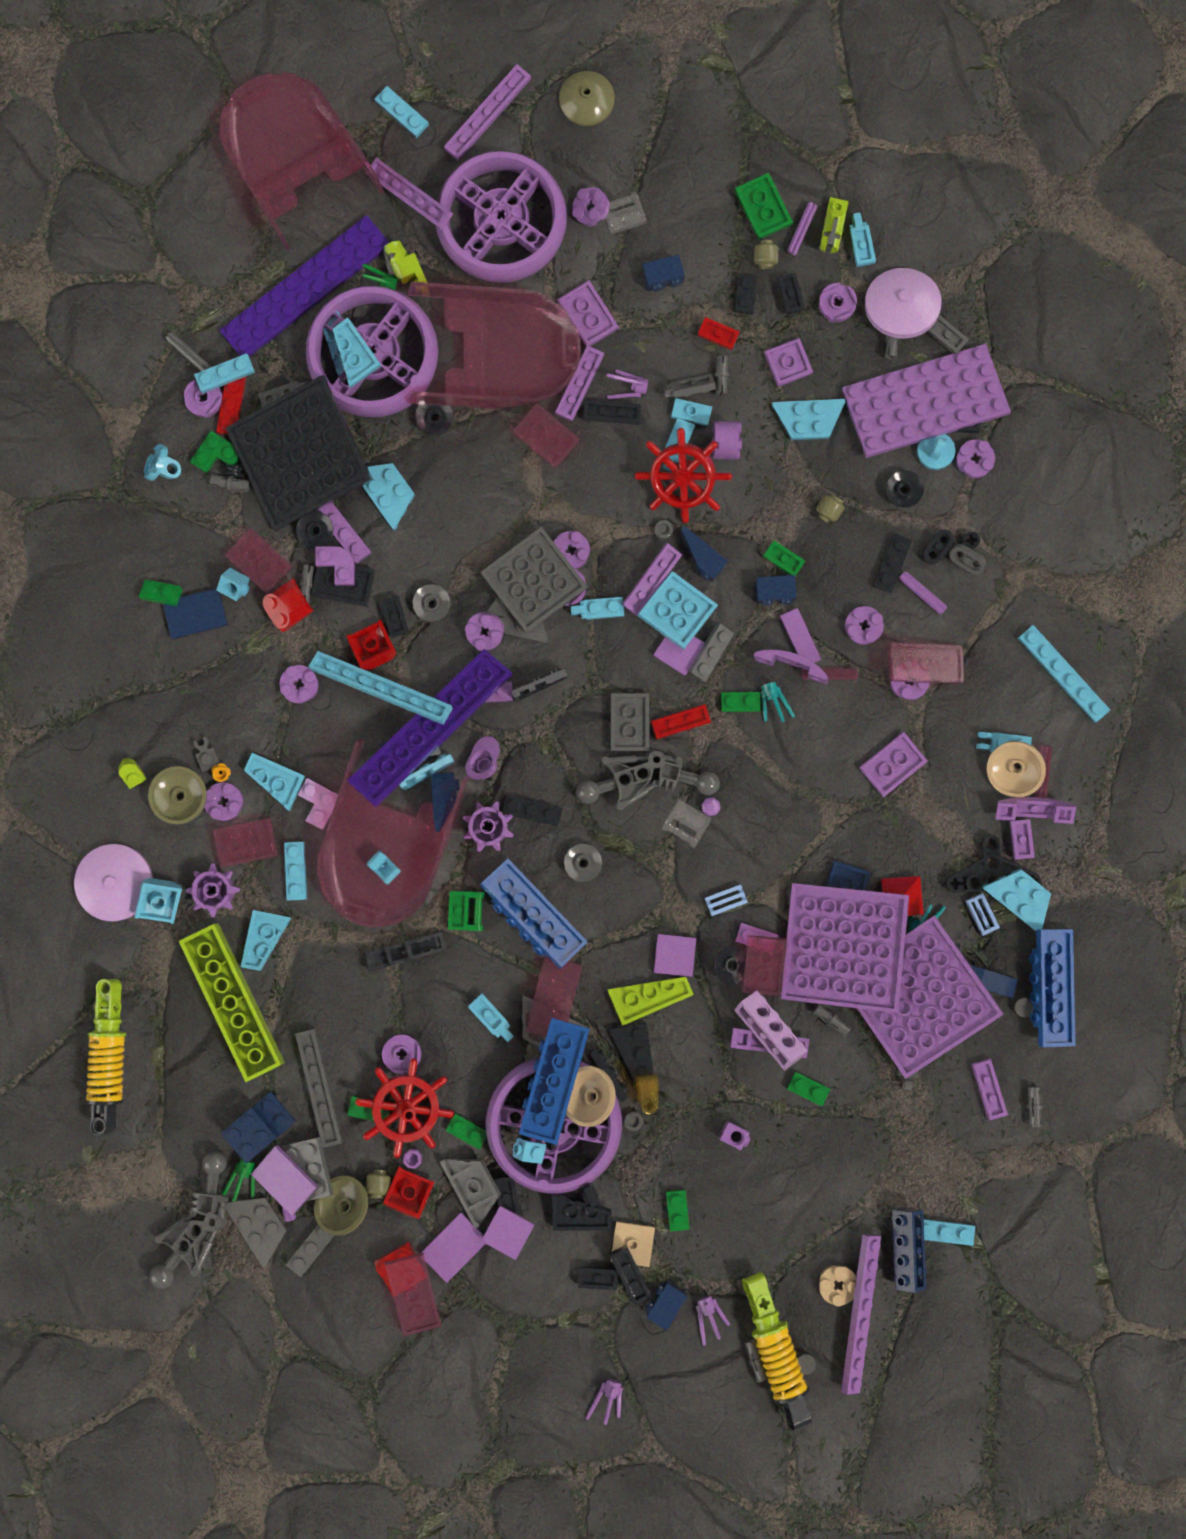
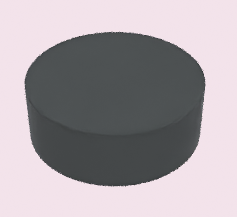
M660 520L654 527V533L657 538L666 540L671 537L673 526L667 520Z
M1019 998L1014 1003V1012L1020 1017H1029L1031 1012H1033V1003L1028 998Z
M630 1111L624 1116V1126L629 1131H637L642 1127L643 1118L640 1113Z
M802 1353L797 1357L799 1360L798 1364L801 1366V1372L804 1375L811 1374L815 1370L816 1362L812 1355Z

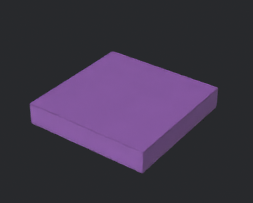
M800 338L764 351L777 387L813 374Z
M665 637L653 656L683 676H686L705 643L693 637L683 650Z
M658 934L654 973L692 977L696 938Z
M500 1205L481 1241L516 1260L535 1224Z

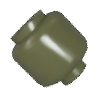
M762 240L761 244L755 246L754 263L758 265L759 269H773V266L778 263V246L772 244V240Z
M832 493L831 495H824L816 507V510L820 513L818 517L827 523L829 520L837 521L845 509L844 501Z
M374 1170V1173L367 1175L365 1189L368 1198L383 1200L386 1197L391 1186V1177L385 1175L386 1171Z

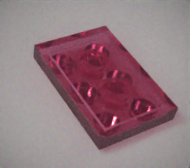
M538 403L512 431L514 435L555 469L580 442V439Z
M252 528L225 554L234 565L266 594H269L293 568L288 561Z
M271 818L213 830L220 868L278 856Z
M748 935L742 993L753 994L755 991H758L759 994L781 996L787 938Z

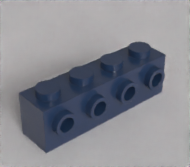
M913 1208L892 1210L895 1290L913 1293L926 1290L923 1210Z

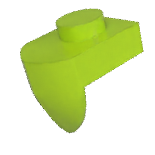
M124 758L120 762L118 772L129 789L147 780L134 759Z

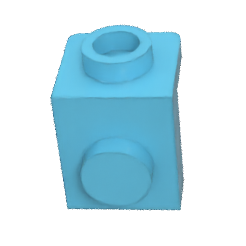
M378 851L367 863V866L387 885L401 872L381 851Z
M517 1137L516 1143L513 1146V1157L524 1162L542 1164L546 1144Z

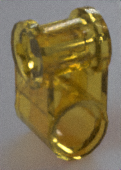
M656 1074L637 1076L638 1102L644 1113L652 1114L658 1109V1077Z

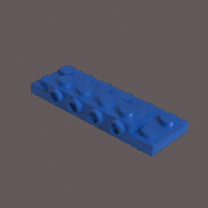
M509 859L504 861L480 884L493 898L492 902L494 904L492 906L494 910L498 913L502 912L507 917L506 922L511 927L516 926L520 931V937L524 941L529 940L534 945L532 949L536 954H542L544 957L547 955L559 969L587 943L585 938Z
M1073 929L1036 930V949H1032V953L1029 955V962L1032 964V973H1030L1029 980L1033 984V992L1030 994L1033 1012L1030 1014V1020L1033 1023V1027H1038V1046H1076Z
M551 1018L546 1039L541 1040L538 1050L542 1052L540 1059L536 1058L534 1064L535 1078H531L528 1085V1090H531L530 1096L524 1099L522 1109H525L519 1134L555 1145L558 1144L590 1028Z

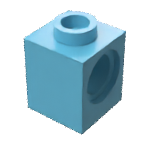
M229 568L221 575L216 591L237 601L241 596H246L248 593L250 578Z

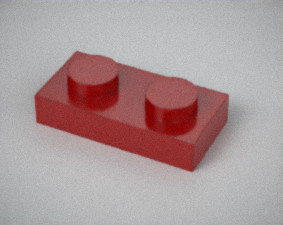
M705 317L697 336L732 351L740 331Z

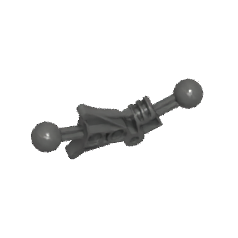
M653 751L649 756L602 757V765L611 771L614 778L598 783L584 780L578 784L576 796L582 803L592 804L599 798L600 794L618 789L619 800L616 809L623 811L624 808L648 794L649 790L653 788L660 789L662 785L665 786V791H667L668 787H672L673 793L679 781L696 786L697 790L704 795H712L718 791L720 780L715 773L710 771L703 772L700 775L682 771L681 757L674 759L672 756L665 755L660 751ZM653 759H658L660 762L654 763ZM648 760L647 763L634 767H628L624 765L627 763H637V761ZM645 770L648 773L647 778H639L637 775L638 771ZM659 770V780H654L651 785L646 787L651 782L653 771ZM627 776L630 782L623 785L619 782V778Z
M217 1150L210 1151L202 1160V1168L207 1173L205 1192L192 1194V1196L197 1198L191 1201L196 1207H191L190 1214L187 1217L181 1218L162 1234L155 1237L156 1243H165L174 1250L164 1264H157L150 1271L149 1281L157 1289H165L172 1284L174 1269L182 1259L188 1264L191 1276L200 1275L202 1272L201 1268L213 1245L212 1241L217 1231L227 1225L226 1208L224 1205L228 1202L229 1198L217 1193L219 1174L227 1166V1158L222 1152ZM199 1214L206 1216L204 1219H195L189 1221L191 1218L196 1217ZM197 1225H198V1226L200 1227V1229H201L200 1234H197V1232H196V1226H197ZM210 1232H212L211 1235H210V1237H209V1239L206 1240V1242H205V1244H204V1246H203V1248H202V1242L205 1240V1238L208 1236V1234H209ZM185 1241H187L188 1243L187 1250L184 1248Z

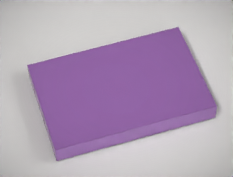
M589 280L557 299L560 307L586 347L587 345L592 346L619 329L616 321Z
M902 732L861 765L859 769L879 794L884 797L928 762V760L905 732Z
M278 1145L271 1150L251 1174L291 1216L300 1209L318 1188V1185Z
M461 1212L419 1255L447 1283L485 1245L481 1241L484 1234L478 1228L475 1229L472 1222Z

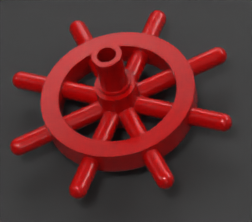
M679 428L677 430L678 443L670 445L662 451L652 441L646 442V447L656 456V459L653 462L651 472H636L634 477L637 480H651L652 487L658 496L649 505L651 510H655L664 501L670 506L681 508V520L683 523H688L689 508L698 506L704 501L714 511L720 510V505L709 495L714 488L716 480H731L732 474L716 473L714 463L709 456L718 447L716 441H712L702 450L695 445L685 443V430ZM678 454L679 467L669 458L670 456ZM686 454L695 459L693 461L686 460ZM662 462L672 472H660ZM702 464L706 472H694V470ZM661 480L673 481L665 488ZM693 480H707L704 490ZM678 486L680 487V497L671 494ZM687 486H689L697 495L688 498Z
M412 1058L409 1062L408 1074L397 1075L390 1079L380 1067H377L375 1074L382 1082V1085L376 1091L373 1100L363 1098L355 1100L357 1106L372 1108V1116L376 1124L363 1134V1139L369 1140L381 1132L387 1138L395 1141L393 1151L395 1158L401 1156L403 1142H412L422 1138L427 1146L433 1149L436 1144L428 1132L433 1128L438 1116L453 1118L455 1115L453 1110L439 1109L438 1098L434 1092L447 1082V1077L442 1076L429 1085L424 1079L415 1076L417 1060L415 1058ZM406 1084L402 1098L395 1087ZM413 1085L423 1090L411 1099ZM389 1092L396 1103L385 1102L383 1099ZM426 1097L429 1098L430 1107L416 1106ZM381 1109L394 1111L382 1120ZM416 1114L428 1115V1117L421 1124ZM399 1118L397 1131L390 1129L388 1125ZM411 1122L415 1130L405 1132L406 1123Z

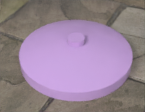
M896 268L880 274L870 284L865 298V311L871 324L883 334L894 338H912L925 333L935 324L941 309V294L935 282L924 273L910 268Z
M108 844L92 850L82 859L76 870L74 888L79 903L90 915L105 921H121L135 915L140 884L142 880L153 878L148 862L138 851L125 845Z

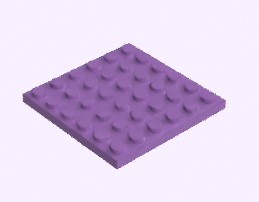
M792 883L781 999L899 1013L909 895Z
M935 915L906 934L899 1013L857 1008L905 1079L1004 1015Z

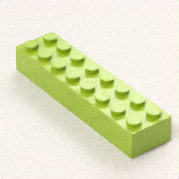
M210 925L180 940L179 943L245 1082L284 1064L281 1053L220 925Z

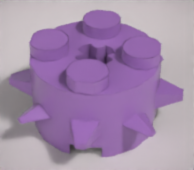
M497 801L491 808L483 807L477 802V811L472 816L463 817L469 824V831L463 837L464 839L473 838L477 842V851L479 852L485 846H493L497 851H500V842L505 837H513V834L508 830L507 824L513 816L512 814L503 815L499 811V802ZM484 823H493V827H491L492 830L490 832L488 830L483 829V827L485 826Z
M211 864L208 872H203L202 874L197 871L193 872L196 879L192 884L193 887L186 889V892L193 894L192 897L196 902L194 910L202 907L209 910L211 917H215L218 909L225 907L231 910L233 908L230 902L234 894L240 892V888L234 887L230 879L233 873L231 870L226 873L218 872L215 864ZM211 887H216V894L210 893L212 891Z

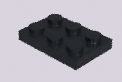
M355 566V586H336L335 567H317L311 596L368 608L376 571L375 569Z

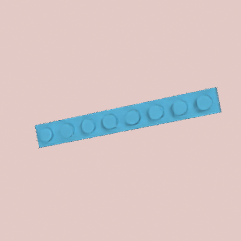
M317 651L309 665V668L316 673L443 725L452 711V706L319 651Z

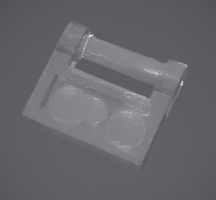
M636 191L631 192L629 196L609 202L610 209L605 219L611 235L646 224L647 220ZM632 202L634 204L633 206L610 213L611 209Z
M678 799L661 829L664 831L668 830L690 843L689 846L695 848L712 818ZM673 819L697 832L696 835L693 837L671 824Z

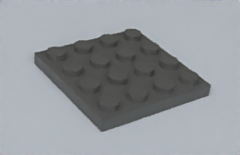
M542 527L480 572L526 633H529L588 588Z

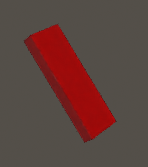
M705 704L651 721L656 740L711 723Z

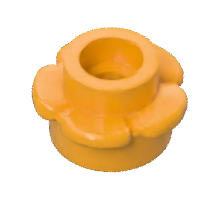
M219 763L217 766L212 767L211 772L214 780L223 782L228 779L230 769L225 764Z

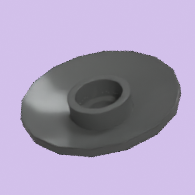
M434 584L425 585L418 589L412 602L417 616L428 622H435L444 618L449 612L451 605L450 597L446 590ZM434 601L436 605L429 607V602Z
M578 844L570 848L565 855L564 866L567 874L572 879L587 882L597 877L601 871L602 859L598 850L593 846ZM580 860H586L587 865L585 867L580 866Z

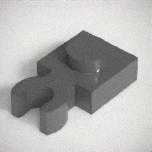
M205 736L203 737L204 745L202 746L198 744L197 740L193 741L195 748L200 750V753L195 755L203 773L212 770L213 766H217L220 763L215 748H208L210 742Z

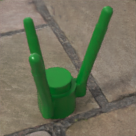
M367 264L362 265L368 270L383 276L378 278L363 274L364 278L380 282L382 287L396 290L398 279L393 278L394 275L386 274Z
M240 1159L239 1163H236L222 1195L227 1194L238 1173L239 1179L232 1199L235 1202L243 1178H249L256 1169L254 1167L255 1163L249 1161L246 1164L243 1159ZM251 1175V1198H254L255 1178Z

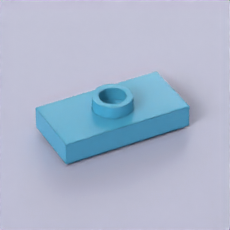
M676 398L671 418H679L687 422L708 426L712 406Z

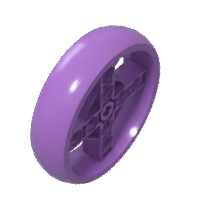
M492 151L474 156L452 172L440 191L437 202L449 211H451L455 197L474 210L473 222L477 231L463 249L458 245L452 234L450 220L443 230L437 226L436 229L439 240L450 259L463 271L478 279L505 283L527 278L546 266L562 243L567 225V210L562 191L546 168L525 155L510 151ZM493 171H511L520 174L509 189L497 188L485 192L471 182L472 179ZM526 185L528 189L521 190L520 187ZM539 186L548 196L552 207L553 220L548 237L528 224L529 211L526 202ZM468 193L476 194L474 197H467ZM510 200L517 201L514 205L508 204ZM487 203L491 205L487 209L482 208L483 204ZM503 215L505 217L504 219H498V216L502 217ZM513 226H520V227H521V228H520L519 230H517V231L512 230V227H513ZM488 229L494 230L492 234H486L485 232ZM528 237L536 238L533 242H529L526 239ZM517 242L532 253L529 257L510 264H491L481 261L493 245L504 246ZM476 244L483 245V247L480 249L474 248Z
M361 286L338 294L318 312L307 336L306 361L312 380L321 375L325 376L341 410L361 417H384L408 408L426 391L437 367L438 341L429 317L410 297L388 287ZM365 304L392 306L380 324L367 323L356 328L371 351H376L374 355L382 366L352 388L345 384L347 380L345 370L332 385L321 363V347L325 336L324 327L333 333V328L345 320L340 315L357 306ZM335 316L337 319L333 322L332 327H330L328 323ZM393 319L400 320L396 325L390 324ZM410 319L417 325L424 345V356L419 372L399 359L400 345L397 337ZM381 334L388 335L385 340L379 339ZM385 360L392 361V363L389 366L383 365V362ZM400 371H407L406 376H398ZM389 376L405 388L398 394L382 400L364 401L351 398L365 379L378 380Z
M536 1058L511 1070L501 1080L492 1094L486 1115L488 1144L501 1169L520 1185L534 1191L550 1194L574 1191L598 1178L607 1169L616 1155L622 1135L620 1104L615 1094V1104L607 1118L608 1124L601 1123L593 1126L598 1129V1133L595 1136L588 1135L587 1129L589 1127L578 1125L579 1129L577 1132H570L568 1125L574 1122L565 1115L558 1144L554 1148L546 1147L543 1159H550L552 1166L545 1168L542 1164H538L536 1175L525 1170L508 1153L501 1134V1124L521 1128L525 1109L505 1105L509 1094L520 1082L536 1074V1071L533 1070ZM581 1061L579 1068L590 1065ZM518 1112L521 1115V1120L518 1122L512 1121L510 1114ZM528 1137L530 1141L545 1143V1141ZM579 1139L604 1144L595 1160L585 1169L570 1176L553 1178L558 1153L571 1149Z

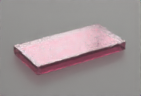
M894 642L888 644L890 681L964 683L962 645Z
M544 957L525 1032L546 1037L551 1018L569 1021L582 965L567 962L559 969L549 957Z
M424 1253L385 1262L403 1337L441 1327L442 1324Z

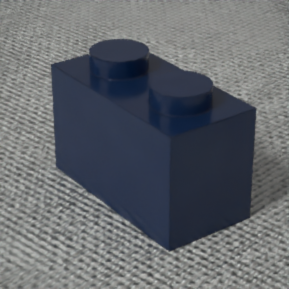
M679 254L642 264V273L648 291L658 292L664 287H677L684 282L685 274Z
M795 575L758 577L755 580L756 602L761 603L762 606L773 605V602L788 605L792 604V601H795L797 598Z
M668 1280L658 1286L655 1292L657 1294L654 1301L650 1300L645 1308V1311H647L646 1318L666 1331L687 1298L685 1291Z

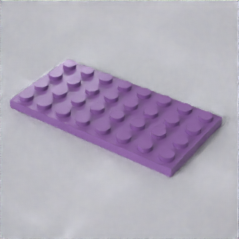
M986 344L842 387L847 407L866 458L951 433L960 428L974 426L980 422L983 423L1010 415L1011 413Z

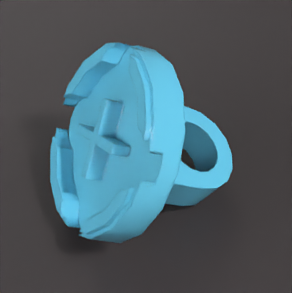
M944 434L919 442L917 456L921 464L931 470H940L947 467L955 456V446L951 438Z
M157 444L153 448L155 450L154 455L150 454L146 461L144 478L150 481H154L158 475L166 479L177 478L181 473L180 464L176 460L167 457V446ZM168 465H172L174 467V474H170L167 471Z

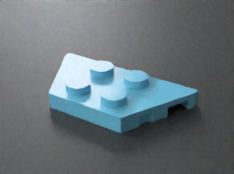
M845 399L772 402V408L779 416V420L787 430L791 440L829 439Z
M393 463L370 466L368 469L373 481L363 485V488L391 528L396 530L399 521L407 511V507L412 502L415 494Z
M1015 870L1010 875H1004L998 878V880L982 886L984 890L1035 931L1042 930L1051 893L1023 870Z

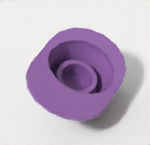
M486 736L476 742L465 766L466 773L470 778L484 780L496 772V760L500 751L496 739Z

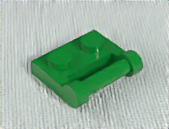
M450 891L448 930L483 931V925H481L482 898H484L485 892ZM469 898H475L474 925H468Z

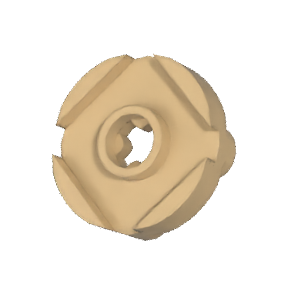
M831 1265L823 1270L819 1278V1291L828 1303L842 1306L854 1299L856 1276L851 1269L843 1265ZM836 1280L844 1282L842 1289H834V1282Z

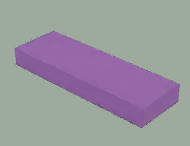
M798 608L780 615L796 653L813 663L821 661Z
M988 1058L971 1063L988 1120L1008 1115L991 1059Z

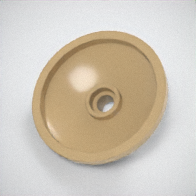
M1010 741L1001 744L991 753L987 763V775L991 784L1000 793L1010 797H1025L1034 793L1042 785L1046 775V765L1042 755L1035 747L1021 741ZM1015 763H1020L1022 767L1017 768Z
M584 1066L578 1069L566 1115L577 1125L593 1127L601 1124L611 1114L615 1104V1088L611 1078L602 1069Z

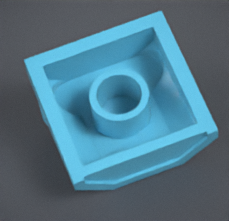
M147 878L142 880L134 917L173 924L182 886L172 881Z

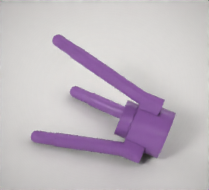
M615 370V372L622 376L606 374L609 378L632 383L631 390L635 391L633 393L608 395L607 399L640 398L641 394H646L648 379H643V377L620 370Z
M711 1295L697 1300L698 1305L695 1306L698 1312L703 1346L706 1345L702 1313L704 1316L708 1315L718 1340L721 1337L712 1315L715 1312L714 1308L727 1326L730 1325L718 1306L716 1299H712Z
M607 1379L606 1383L602 1382L601 1389L586 1416L587 1420L592 1415L604 1392L605 1396L609 1398L603 1422L604 1425L608 1422L613 1399H616V1396L617 1418H620L621 1395L623 1391L621 1382L613 1379Z

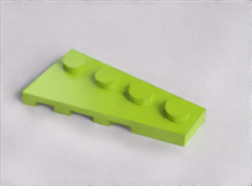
M686 977L607 989L622 1025L694 995Z

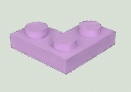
M307 778L298 793L299 796L314 803L305 821L324 830L341 796Z

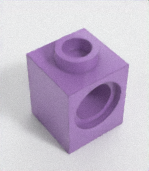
M727 1120L719 1139L742 1150L743 1146L747 1147L751 1137L748 1136L750 1133L748 1130ZM734 1131L741 1133V1137L737 1141L731 1139V1134Z

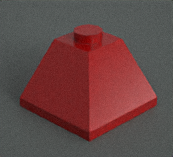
M920 876L881 879L883 893L909 895L908 916L924 914Z

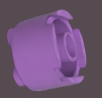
M714 421L712 432L715 433H713L712 441H716L718 447L712 452L713 459H740V450L742 449V439L739 438L741 422Z

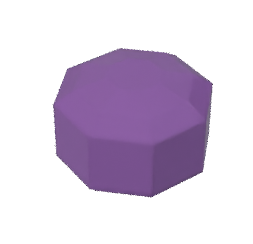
M713 797L705 799L701 805L702 812L707 816L717 815L720 810L719 801Z
M409 1149L404 1154L403 1163L407 1168L415 1169L422 1163V1154L418 1149Z

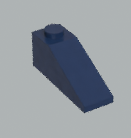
M683 526L681 528V535L697 570L700 572L699 575L704 580L713 582L725 568L728 561L687 527Z
M454 772L431 774L433 819L436 832L441 831L457 800V791H460L459 779H455Z
M970 965L988 991L1013 998L1017 979Z

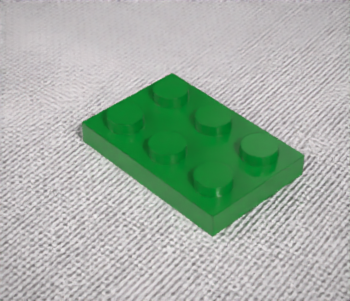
M769 173L735 188V193L758 240L793 224Z

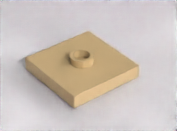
M616 1221L612 1251L627 1245L637 1265L650 1267L655 1226Z

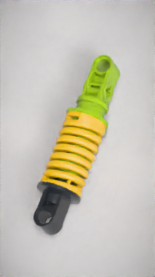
M102 979L97 983L95 1019H93L95 1031L88 1033V1047L94 1049L88 1051L89 1056H94V1058H88V1063H94V1065L87 1067L88 1071H93V1073L87 1074L89 1079H93L87 1081V1086L96 1087L87 1088L86 1092L88 1094L85 1103L91 1105L90 1130L97 1136L109 1134L115 1130L116 1105L123 1103V1085L121 1084L123 1077L121 1075L124 1071L122 1069L124 1062L121 1060L124 1059L122 1052H124L123 1046L126 1033L119 1029V1024L122 1023V1019H120L122 985L117 979Z
M758 1272L742 1279V1285L753 1313L752 1321L756 1325V1329L752 1331V1336L757 1340L756 1346L759 1348V1354L762 1355L761 1361L764 1362L763 1367L766 1369V1376L769 1377L768 1383L772 1384L770 1389L774 1392L773 1401L777 1404H783L787 1422L794 1431L812 1423L811 1414L804 1399V1396L809 1393V1387L803 1379L801 1366L798 1364L799 1360L796 1357V1351L793 1349L794 1345L791 1342V1336L788 1334L787 1321L779 1320V1312L774 1308L766 1278L762 1272Z

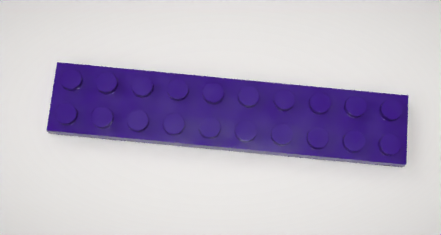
M366 215L220 329V332L239 356L247 353L250 357L364 268L363 264L368 265L382 254L384 246L389 241Z
M484 649L434 697L452 706V711L444 725L416 714L347 780L348 783L376 808L512 676V672Z

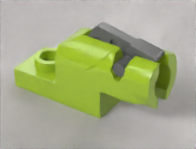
M831 197L829 199L820 242V249L824 252L827 246L832 247L831 253L838 252L848 201Z
M393 241L385 245L384 255L389 274L396 276L402 284L414 280L417 290H421L423 295L431 293L415 253L409 255L402 246L401 241Z

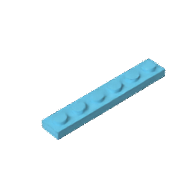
M1034 625L1017 638L1094 723L1098 722L1110 711L1107 705Z

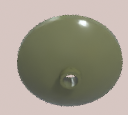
M593 71L577 72L568 77L560 89L559 104L561 111L574 124L580 126L600 124L608 118L614 107L615 95L613 87L599 73ZM589 91L590 94L585 95L584 92Z
M175 766L167 768L155 776L149 787L148 800L152 811L158 818L171 824H184L194 820L202 812L207 800V791L202 778L196 772L185 767ZM179 793H183L184 795L183 799L181 800L178 799Z
M338 1176L330 1180L333 1195L316 1199L314 1205L315 1218L320 1228L335 1236L346 1235L354 1231L363 1221L368 1209V1195L363 1184L350 1176Z

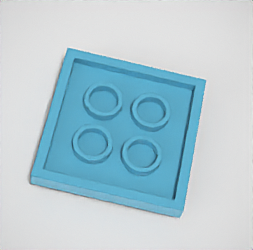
M672 571L640 611L638 617L684 650L718 605Z

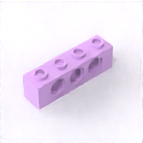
M755 991L741 1001L734 1010L784 1071L800 1060L807 1052L804 1044L796 1038L791 1029L780 1019L778 1013L770 1007L766 999L758 991Z

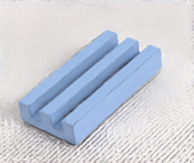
M741 885L705 898L711 916L748 903ZM736 890L739 891V894L733 895L731 897L725 898L712 904L710 903V900L715 899L717 897L723 896ZM739 897H741L742 901L736 902L734 904L728 905L715 911L713 910V907L721 905L723 903L729 902Z
M983 893L965 900L981 936L1000 928ZM978 899H981L993 927H990ZM972 902H974L976 909L986 927V930L983 929L982 924L971 904Z

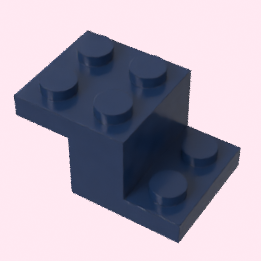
M271 1091L221 1134L247 1164L294 1124L296 1120Z

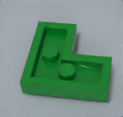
M210 431L190 461L191 464L205 473L209 472L217 459L235 467L240 457L234 445Z

